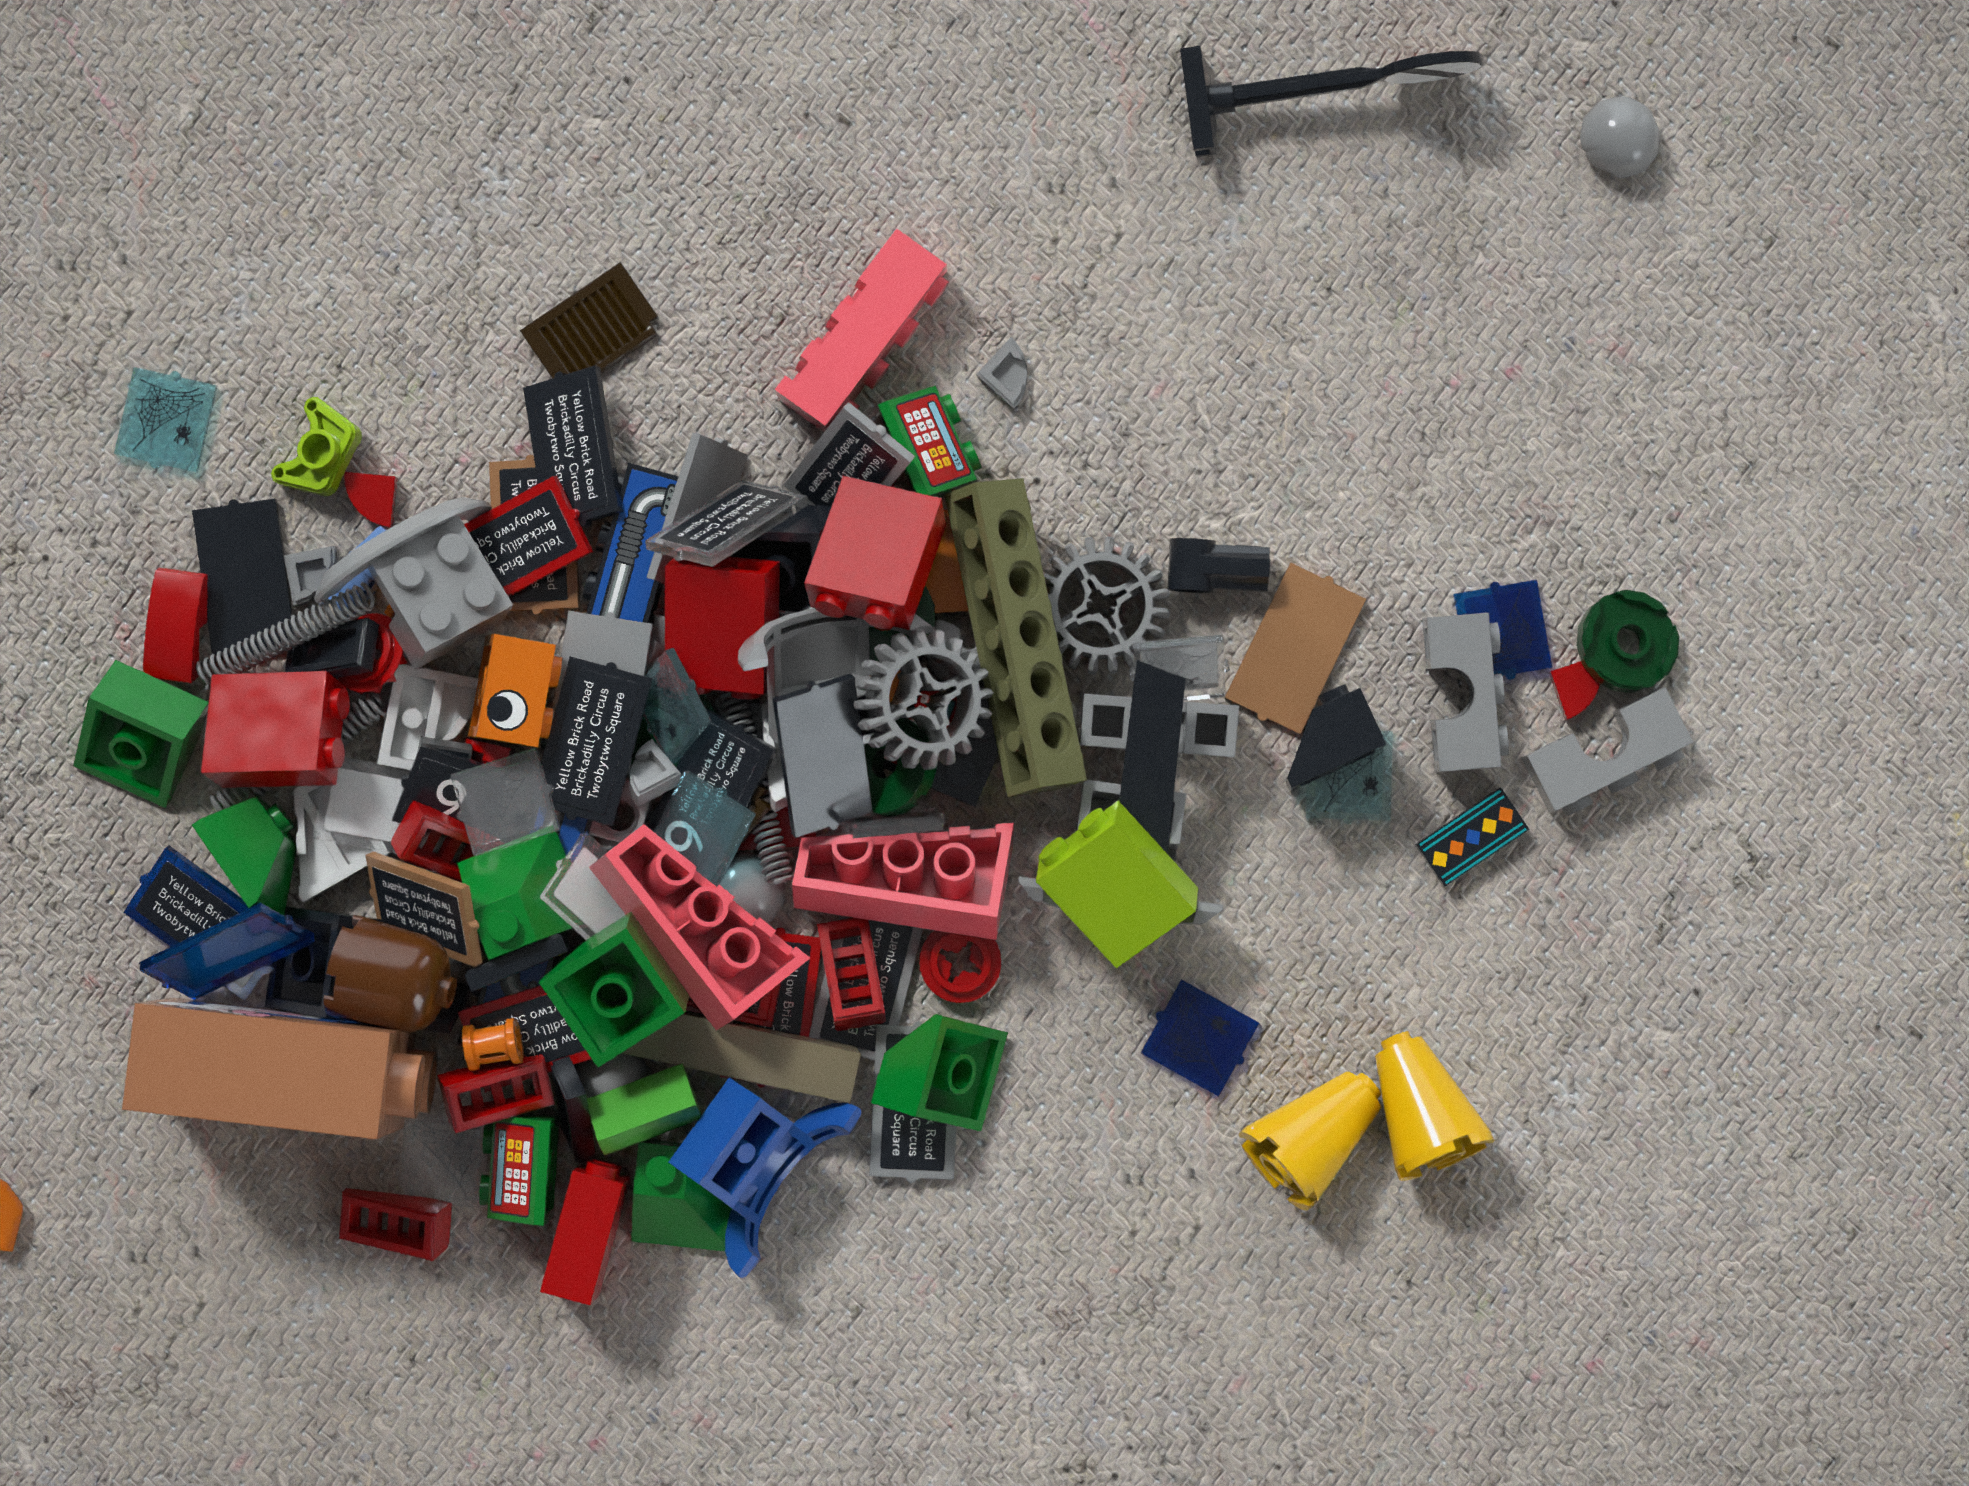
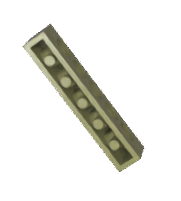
M1024 479L975 482L945 494V500L981 668H985L989 672L988 676L983 679L985 688L991 689L994 692L987 701L989 710L992 713L991 720L1007 796L1013 797L1055 791L1087 781L1084 758L1080 749L1073 716V706L1069 697L1062 664V654L1058 645L1052 616V606L1046 588L1041 554L1037 545Z

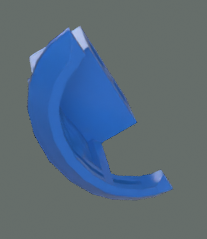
M728 1078L668 1163L732 1208L725 1233V1254L729 1267L738 1277H746L761 1260L758 1250L760 1224L771 1199L782 1181L814 1147L836 1136L850 1135L861 1116V1109L845 1102L831 1103L814 1109L793 1123L760 1097L731 1078Z

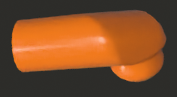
M0 1179V1250L13 1252L23 1215V1204L9 1184Z

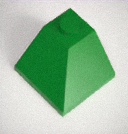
M253 797L203 817L192 824L248 908L255 912L263 910L278 920L284 917L297 846L289 834V831L294 828V824L278 803L270 806L258 797Z
M555 825L457 863L462 883L470 887L475 920L479 923L477 931L488 960L497 959L556 933H563L582 925L551 896L552 891L570 865Z
M938 1014L933 1015L884 1053L871 1103L914 1117L982 1131L1008 1032Z
M651 1139L639 1142L633 1188L631 1241L725 1252V1233L732 1208L668 1163L682 1143Z

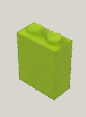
M1119 800L1106 810L1097 808L1089 813L1081 821L1076 832L1065 840L1062 837L1054 839L1039 854L1036 883L1115 968L1121 966L1196 912L1198 887Z

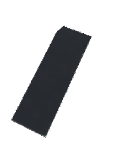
M1137 660L1119 802L1168 854L1186 678Z

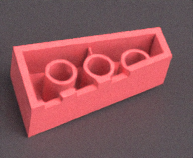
M896 229L855 284L858 290L854 296L847 295L831 314L825 326L828 332L823 339L817 337L815 340H812L800 355V361L795 368V371L798 372L795 378L791 380L785 375L775 388L779 401L823 432L826 431L848 402L859 410L860 406L854 400L865 385L873 390L890 366L884 359L892 347L897 344L903 348L910 340L920 324L913 319L925 302L932 307L949 284V281L943 277L947 272V264Z
M1014 823L995 824V828L970 830V826L949 827V831L917 833V829L916 831L903 830L902 832L897 831V835L870 837L869 833L801 838L792 882L794 908L997 940L1013 850Z
M643 824L589 868L625 914L633 913L690 998L717 1031L736 1019L808 961L810 957L798 947L792 948L775 934L776 930L760 917L758 919L753 917L733 901L735 897L721 885L715 886L696 871L697 866Z

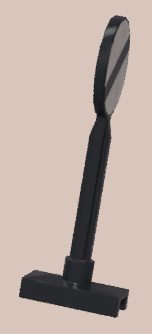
M1201 46L1180 48L1193 150L1196 157L1216 155L1217 124L1215 115L1236 112L1235 107L1363 89L1377 82L1404 84L1436 81L1464 75L1478 70L1484 65L1483 55L1480 52L1447 51L1398 60L1377 69L1355 67L1232 86V81L1211 84L1210 73Z

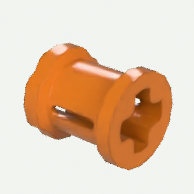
M506 1019L503 1025L475 1029L472 1024L463 1026V1051L470 1072L480 1070L482 1064L511 1060L514 1064L523 1063L522 1034L517 1019Z

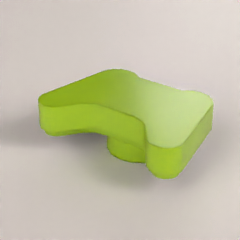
M311 397L307 399L304 405V411L310 422V431L306 432L298 443V456L292 461L277 464L272 469L271 477L274 482L281 486L327 497L337 491L352 456L361 443L362 432L358 426L318 397Z

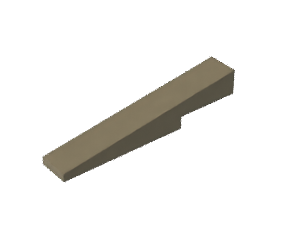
M685 1011L684 1014L622 1052L623 1054L673 1065L683 1063V1066L686 1068L845 1103L851 1102L861 1053L856 1046L756 1027L755 1024L736 1020L731 1021L716 1031L704 1014Z

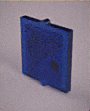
M1537 580L1500 586L1498 582H1493L1489 588L1453 594L1457 615L1489 613V622L1498 623L1500 653L1492 654L1494 674H1502L1506 679L1513 680L1516 674L1552 668Z
M1181 979L1165 1009L1156 1013L1155 1017L1158 1021L1140 1053L1219 1097L1236 1065L1244 1063L1242 1054L1257 1029L1259 1022Z

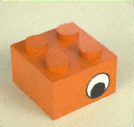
M499 634L485 636L468 737L526 747H538L540 738L548 739L553 719V708L545 707L548 688H557L562 667V657L554 656L555 644Z

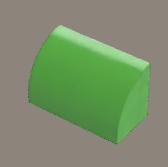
M683 1063L587 1099L595 1135L604 1155L693 1123L702 1116Z

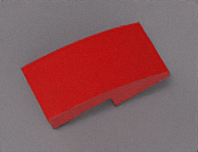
M160 567L155 570L145 630L144 673L158 679L192 683L199 677L196 670L197 661H199V629L207 623L208 574Z

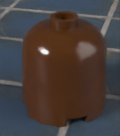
M359 915L352 917V925L355 926L353 929L342 927L334 944L326 972L327 975L336 977L334 996L324 995L323 998L326 1014L367 1025L414 1033L430 1025L436 1019L442 1007L448 1009L451 1006L456 993L457 980L450 977L451 966L448 954L439 942L426 935Z

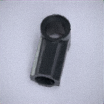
M1196 538L1170 539L1167 586L1169 591L1188 593H1213V589L1268 591L1270 547L1216 545L1214 540Z

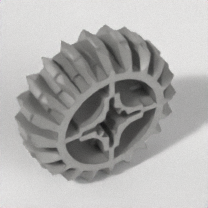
M1107 536L1105 539L1104 552H1096L1093 537L1085 538L1084 547L1087 554L1079 556L1076 547L1072 543L1066 545V554L1071 561L1065 565L1060 558L1052 556L1049 559V563L1059 573L1055 578L1044 573L1046 586L1051 587L1048 597L1052 606L1056 635L1061 641L1058 644L1061 654L1064 653L1066 648L1074 652L1068 664L1072 669L1077 668L1081 656L1090 658L1088 673L1092 675L1097 673L1098 659H1107V669L1110 674L1118 672L1116 657L1123 655L1126 664L1130 668L1136 666L1137 659L1131 650L1137 646L1142 653L1146 654L1147 652V654H1151L1154 649L1150 643L1143 639L1148 633L1155 638L1161 639L1165 634L1161 627L1152 624L1153 618L1168 619L1170 617V610L1155 607V601L1164 600L1170 596L1169 590L1162 588L1153 591L1151 587L1152 583L1159 581L1163 577L1162 571L1160 569L1154 570L1146 576L1142 569L1151 560L1150 555L1144 553L1136 563L1129 560L1128 558L1134 548V544L1131 542H1126L1121 555L1112 553L1115 542L1114 538ZM1107 564L1118 567L1128 573L1133 580L1117 587H1106L1097 580L1096 576L1091 572L1089 565ZM1075 573L1084 594V601L1072 613L1060 618L1058 610L1059 593L1066 580ZM1088 582L1092 585L1095 593L1098 592L1102 598H1108L1109 596L1113 598L1120 593H1125V595L1116 599V607H1110L1109 609L1114 613L1110 620L1115 629L1111 627L1107 618L1104 619L1100 613L1088 614L1081 619L1077 618L1087 611L1086 605H1092L1093 603L1089 599L1092 591ZM1141 593L1144 602L1142 621L1137 631L1128 639L1118 616L1119 608L1132 597ZM1086 624H1096L1102 627L1114 646L1107 648L1088 646L1076 640L1069 632Z
M922 628L913 629L909 639L903 633H896L891 636L892 648L886 644H878L874 648L879 662L865 660L861 664L865 672L871 675L870 680H856L855 687L858 690L866 691V699L855 701L854 708L856 710H867L868 717L862 719L858 723V727L860 730H876L868 744L872 748H880L886 745L884 751V758L886 760L896 761L901 757L904 768H915L920 762L924 770L935 769L938 760L943 765H951L956 762L955 751L960 754H968L972 751V746L967 736L982 738L985 734L982 727L976 721L977 719H989L992 715L989 709L981 707V699L992 697L994 692L988 688L980 689L978 681L985 679L989 672L985 668L972 670L971 666L976 662L978 654L975 651H966L960 654L963 640L960 638H950L946 642L943 631L932 630L927 637ZM918 656L936 661L948 672L951 678L936 681L932 678L927 668L921 667ZM897 674L900 683L899 694L893 701L889 702L891 684ZM919 691H939L929 696V703H924L927 706L926 708H907L917 703V696L923 695ZM957 696L956 711L951 723H949L947 707L950 701ZM900 718H912L918 725L919 730H925L929 741L924 743L909 737L899 728L895 721Z

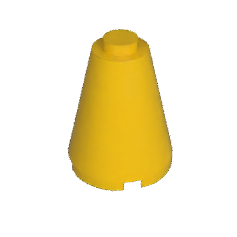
M1409 1031L1393 1035L1380 1043L1383 1050L1375 1055L1395 1171L1400 1181L1422 1177L1423 1175L1419 1167L1427 1165L1428 1169L1436 1167L1437 1171L1454 1165L1487 1148L1485 1143H1493L1495 1141L1491 1130L1422 1036L1411 1038Z
M1346 1071L1247 1125L1239 1132L1240 1138L1247 1139L1241 1146L1255 1168L1274 1189L1280 1184L1287 1187L1293 1194L1286 1200L1297 1208L1308 1211L1317 1203L1381 1110L1380 1103L1377 1100L1381 1096V1092L1376 1084L1364 1073H1359L1356 1076Z

